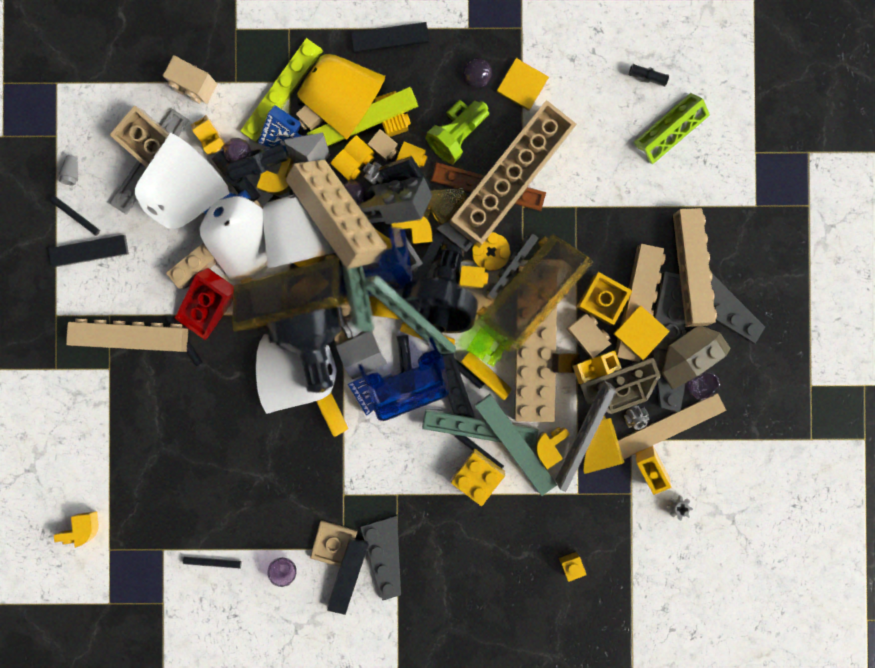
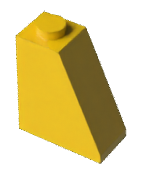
M603 416L585 455L584 474L625 463L611 418L606 419Z

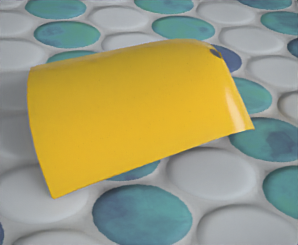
M324 54L313 66L297 94L312 111L331 125L345 139H348L369 109L386 76L342 57Z

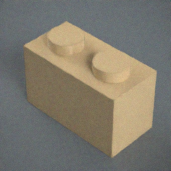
M584 314L566 329L589 358H594L611 344L608 341L610 337L604 330L600 331L596 326L598 322L592 315Z

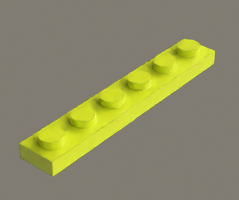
M307 38L304 40L240 130L244 135L258 143L268 113L274 105L280 109L283 108L323 52L320 47Z

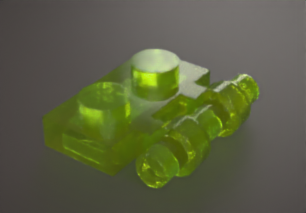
M486 318L466 350L481 360L484 359L486 354L489 355L491 358L487 364L494 367L497 361L500 362L501 355L506 347L509 348L510 341L514 335L507 331L506 335L502 337L499 334L503 327ZM495 340H497L500 344L494 352L490 348Z

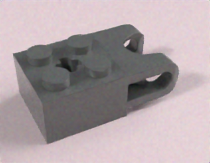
M412 177L400 181L393 180L389 183L370 186L366 192L369 201L361 203L359 208L362 212H372L371 215L364 214L370 223L385 221L386 224L421 220L432 194L424 177Z

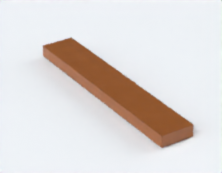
M436 162L431 182L472 193L484 179L485 175ZM527 187L515 205L542 211L546 192Z

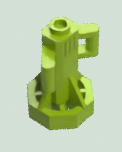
M458 100L446 112V115L453 122L443 126L434 125L427 132L425 139L431 149L443 161L453 165L463 153L461 149L463 140L489 115L488 106L483 101H474L467 106L461 100ZM462 109L463 112L457 117L455 114Z

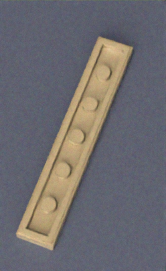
M718 393L618 439L623 459L726 411Z

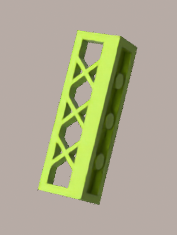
M690 93L634 141L636 148L645 153L649 163L654 164L710 116L704 99ZM701 109L702 114L695 118L696 112ZM688 121L686 128L680 131L682 124ZM673 134L671 141L666 143L667 137ZM659 146L657 153L652 156L650 151Z

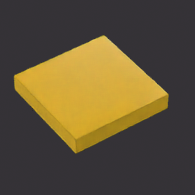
M516 58L499 86L497 93L530 111L549 77Z
M639 305L615 331L614 335L641 360H644L670 331L645 308Z

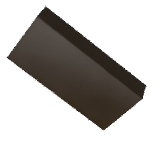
M553 353L552 372L575 373L573 366L580 363V354Z

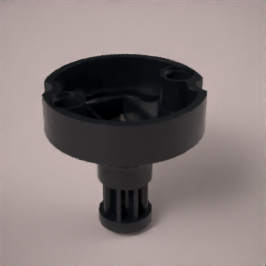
M445 244L439 248V259L437 267L434 268L432 278L417 279L407 283L401 298L440 333H462L474 326L478 301L471 292L458 284L460 278L459 269L465 256L464 250L456 245Z
M341 307L295 315L265 324L269 343H275L278 347L298 354L307 381V392L322 393L334 386L333 380H330L326 363L328 361L326 347L339 334L341 327L346 326Z

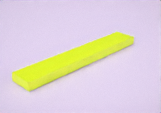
M406 88L371 104L350 136L418 107L412 88ZM329 124L307 133V135L323 133L327 146L345 139Z

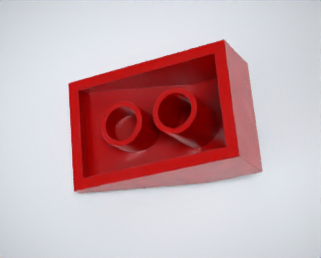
M207 268L195 275L175 319L206 340L232 304L239 289Z

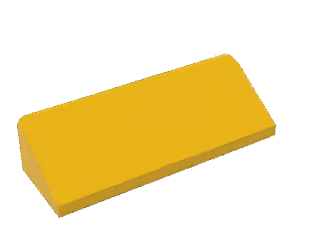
M470 351L461 360V363L501 399L505 400L512 388Z
M332 393L316 401L334 437L348 430V426Z

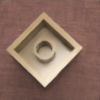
M173 56L163 75L168 81L167 84L175 92L181 95L185 93L198 104L200 102L207 104L218 85L208 73L176 56Z

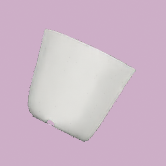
M172 133L168 135L135 188L136 198L143 211L152 219L171 229L186 225L229 194L226 183L209 162L192 146ZM158 205H162L164 210L162 211ZM147 206L153 208L157 212V215H153L152 213H150L147 209Z
M296 195L264 204L263 226L268 268L335 253Z
M239 196L226 198L213 204L201 224L200 234L207 249L230 281L246 279L267 266V253L263 226V209L252 201ZM223 207V214L220 217H214L215 209ZM227 220H229L230 224L228 226H224L223 224Z
M263 335L257 350L256 379L259 398L266 414L323 399L331 393L333 387L322 393L307 392V381L298 354L278 347L275 343H269L268 335ZM327 346L326 354L328 361L326 363L327 365L330 363L332 366V374L329 376L334 384L336 366L331 350Z

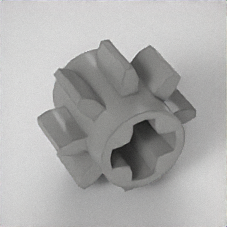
M368 162L363 169L366 173L363 177L372 185H375L377 182L379 184L384 182V178L378 171L381 165L377 162L371 165Z
M632 406L626 411L627 415H624L628 427L633 426L636 430L644 428L648 423L647 420H649V414L645 407L640 409L639 406Z
M678 495V499L674 500L671 498L672 503L667 506V508L672 510L670 516L675 517L677 515L680 521H682V517L686 516L689 518V512L693 510L688 505L690 500L685 499L683 501V497ZM682 505L683 508H681V509L678 511V510H677V507H680V506Z

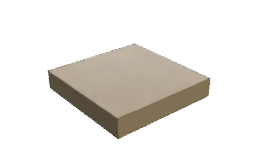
M321 520L310 559L340 567L349 538H356L357 530Z

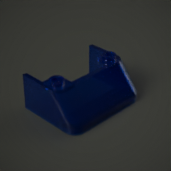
M389 228L392 248L381 252L379 256L380 267L363 270L364 278L378 276L392 290L404 289L407 283L413 281L405 229ZM336 252L324 255L328 276L340 293L348 298L341 259ZM367 289L368 295H371L372 293Z
M432 337L428 338L431 351L423 353L419 357V367L383 380L382 376L378 373L366 375L362 364L358 365L363 384L379 421L390 420L443 399L449 394L450 389L444 360Z

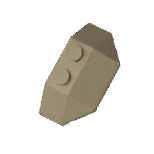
M696 326L668 346L661 374L671 389H675L699 376L723 359L731 348L720 332L703 326Z
M654 358L624 366L622 369L580 384L586 402L592 405L603 382L611 383L616 392L606 412L613 414L648 401L660 378V373Z

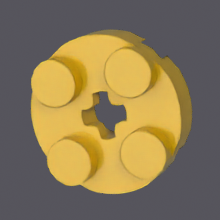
M494 232L489 235L480 248L474 244L472 249V256L476 265L485 268L487 271H497L504 267L511 254L507 240ZM488 247L496 249L494 257L486 255Z

